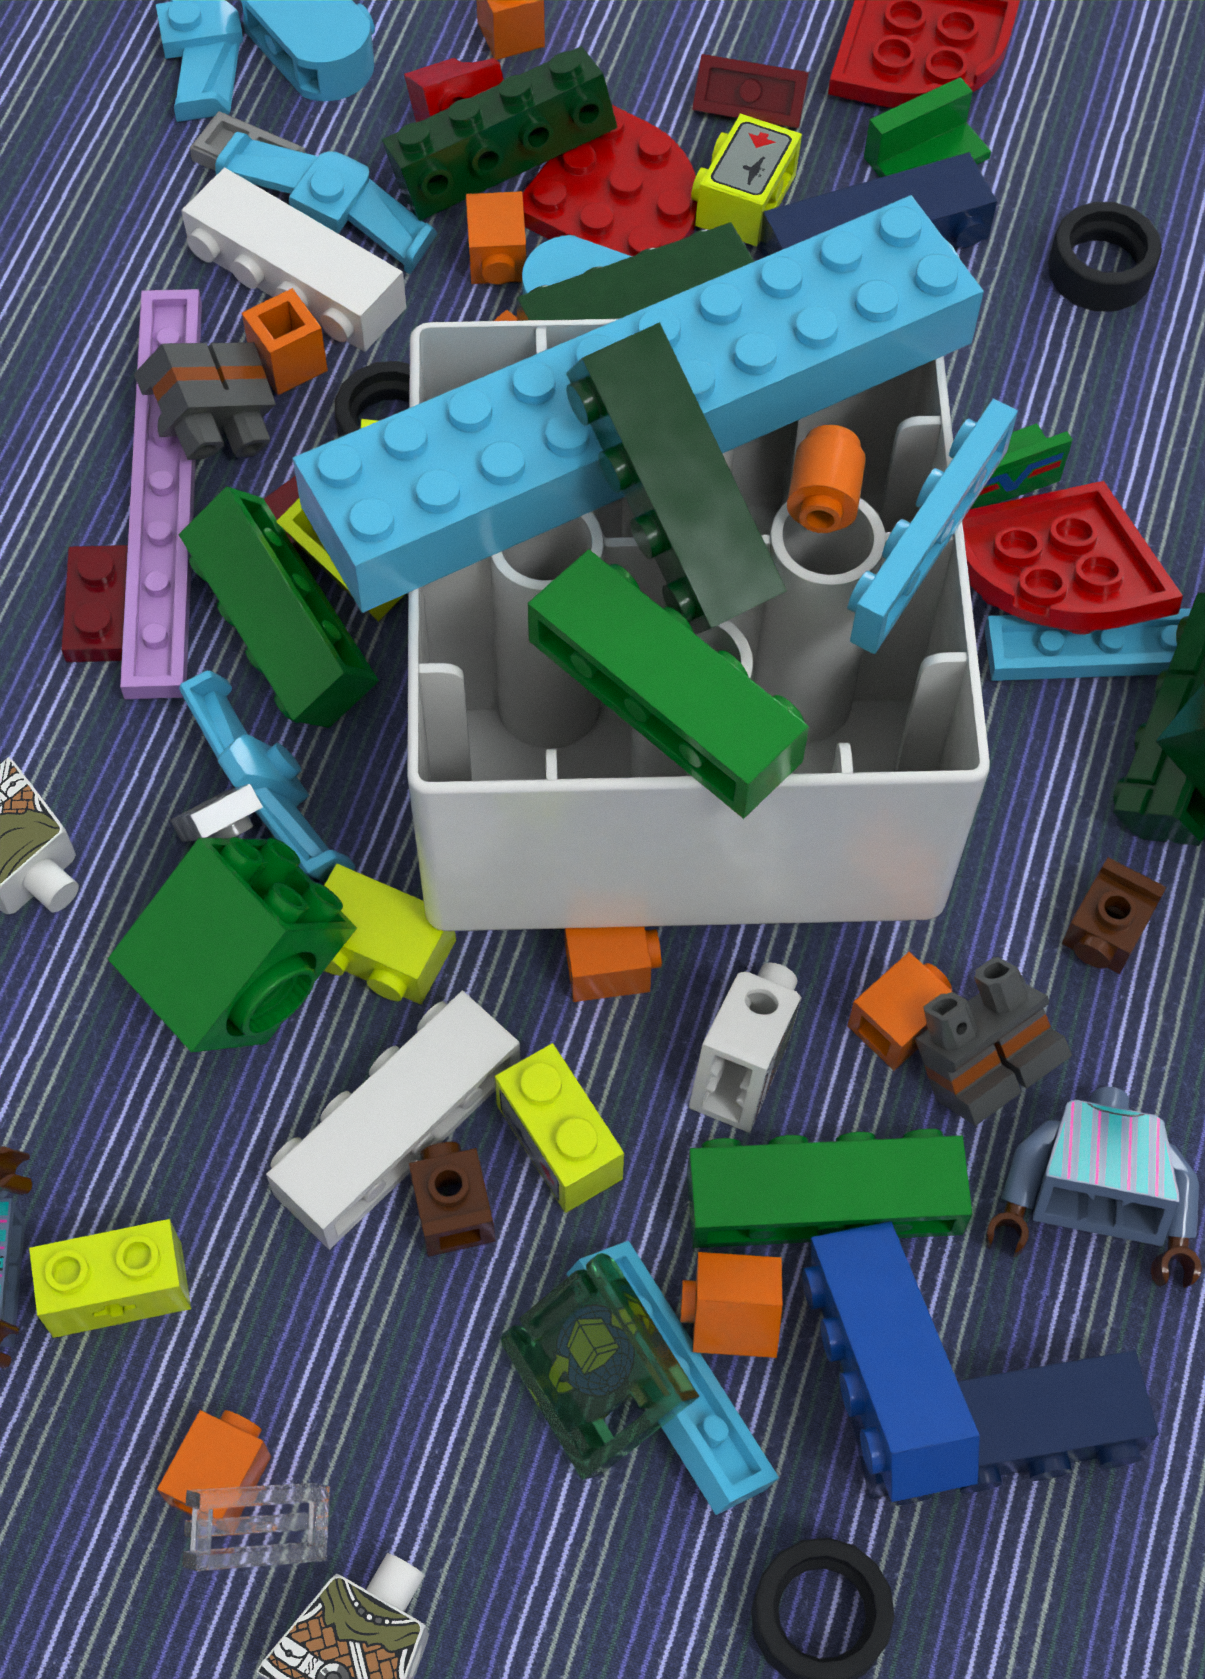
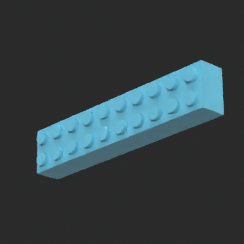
M910 195L293 457L301 508L359 609L364 613L625 497L623 491L615 492L605 479L598 458L599 452L603 451L591 425L584 426L577 419L567 397L566 387L571 383L566 373L581 358L660 322L723 454L971 344L984 290L913 196Z

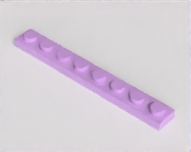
M199 289L148 290L141 292L137 370L161 344L200 343L202 302ZM138 384L136 385L120 688L124 699L183 698L179 687L181 683L187 681L191 565L189 558L191 554L178 534L193 520L196 459L187 460L177 436L159 437L158 419L162 412L155 395H142Z

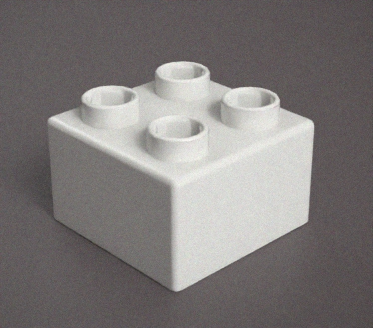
M618 319L423 323L412 331L410 337L409 408ZM944 356L723 453L785 584L787 592L696 635L716 652L723 650L733 655L743 665L749 678L771 696L780 695L789 700L799 710L804 722L809 726L803 762L744 819L529 642L527 603L588 549L608 565L617 564L626 569L636 580L644 594L662 608L667 607L662 594V587L667 583L655 558H646L633 537L630 521L635 516L625 497L408 593L407 777L425 915L428 922L435 929L442 931L908 921L929 920L937 917L943 911L990 766L963 522L956 529L875 655L850 642L855 613L848 610L847 606L861 576L867 570L877 574L886 561L882 557V552L889 535L898 521L904 519L911 523L920 508L916 507V501L931 471L937 468L945 472L953 459L949 457L950 448L953 443ZM822 425H838L854 432L861 442V448L866 457L857 517L848 527L830 533H816L806 529L797 523L787 510V499L796 449L806 438L809 431Z

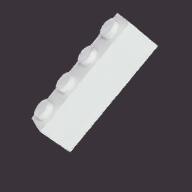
M225 167L181 210L187 234V243L197 257L205 262H215L233 273L243 285L252 289L257 287L272 297L293 288L319 325L323 327L329 336L339 342L347 341L366 352L406 309L403 271Z
M463 990L448 1004L441 1001L430 1008L420 1020L417 1026L418 1032L401 1048L392 1046L384 1051L371 1066L369 1071L370 1077L352 1094L349 1091H344L336 1096L322 1112L320 1117L321 1123L303 1140L300 1137L291 1139L273 1157L270 1165L272 1169L266 1173L273 1195L329 1250L410 1173L409 1163L420 1161V1153L423 1149L445 1140L496 1091L495 1075L520 1062V1042Z

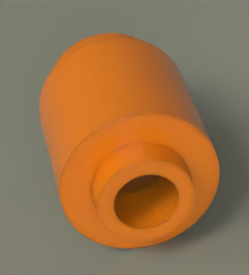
M838 425L818 426L809 431L806 438L796 449L787 499V510L797 523L812 532L830 533L851 525L857 517L866 457L861 448V442L854 432Z

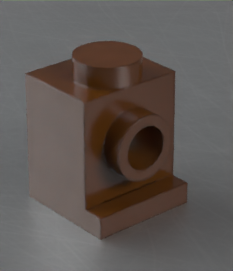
M1107 857L1073 917L1061 944L1074 950L1076 956L1086 964L1101 969L1109 968L1121 974L1167 887Z
M441 1142L423 1149L420 1153L421 1160L409 1163V1169L428 1257L496 1242L493 1218L477 1148L461 1151L460 1144L457 1142ZM457 1183L462 1185L461 1190L453 1196H443L436 1190L437 1188Z

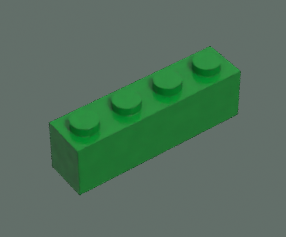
M226 486L178 534L191 554L189 558L190 565L203 580L208 582L219 600L217 603L218 611L230 625L237 629L247 646L245 653L248 660L269 681L276 693L274 701L279 710L295 723L330 728L379 680L290 539L276 522L277 519L262 497Z
M588 549L527 603L529 642L743 819L803 762L809 726L804 722L799 710L786 698L780 695L771 696L751 680L743 665L733 655L723 650L716 652L695 635L689 622L678 611L671 607L662 608L644 594L633 576L620 565H608Z
M937 1129L913 1130L904 1134L903 1138L876 1139V1136L869 1132H851L840 1135L832 1142L811 1143L804 1136L785 1135L771 1139L768 1145L741 1146V1142L736 1139L718 1138L702 1143L701 1148H690L687 1180L692 1248L811 1243V1237L889 1221H892L898 1238L957 1236L964 1234L973 1215L963 1135L943 1136V1132Z

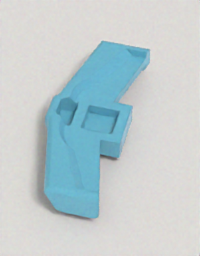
M170 0V2L156 4L165 59L182 57L177 97L174 104L176 121L183 122L214 117L218 111L229 115L239 46L243 42L238 11L226 0Z
M236 132L217 157L215 163L216 175L225 167L254 185L289 193L290 206L338 234L347 221L351 222L404 265V271L409 274L413 272L438 234L430 224L424 223L422 220L419 221L416 215L369 179V168L366 165L341 153L327 151L319 156L252 140L247 134Z
M207 670L181 683L179 690L217 757L219 765L235 788L251 784L263 808L255 811L277 840L282 841L295 851L300 858L298 866L304 873L326 883L336 864L354 870L355 865L351 859L337 851L329 850L297 809V806L310 796L297 778V775L302 771L297 760L281 744L275 743L273 746H270L247 734L226 697L232 691L229 681Z

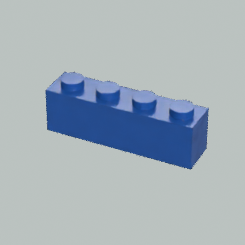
M892 1221L811 1237L812 1266L802 1268L804 1293L809 1308L811 1310L821 1308L824 1319L820 1321V1329L824 1350L829 1362L840 1360L844 1373H840V1387L846 1411L849 1417L860 1415L865 1428L860 1430V1441L869 1473L871 1475L881 1473L891 1502L978 1484L980 1435Z

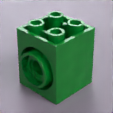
M238 837L198 838L107 958L191 1053L266 1044L281 1024L306 1000L313 989L315 981L357 929L341 911L343 908L341 900L327 887L314 883L298 866L300 864L299 856L280 840L275 838L241 839Z

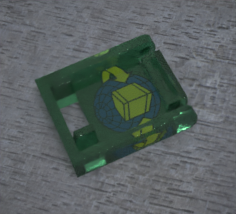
M605 1253L597 1254L586 1264L587 1270L582 1269L573 1272L519 1318L523 1327L514 1325L500 1337L503 1348L582 1481L602 1475L700 1397L614 1259ZM633 1396L640 1408L648 1410L613 1437L603 1419Z

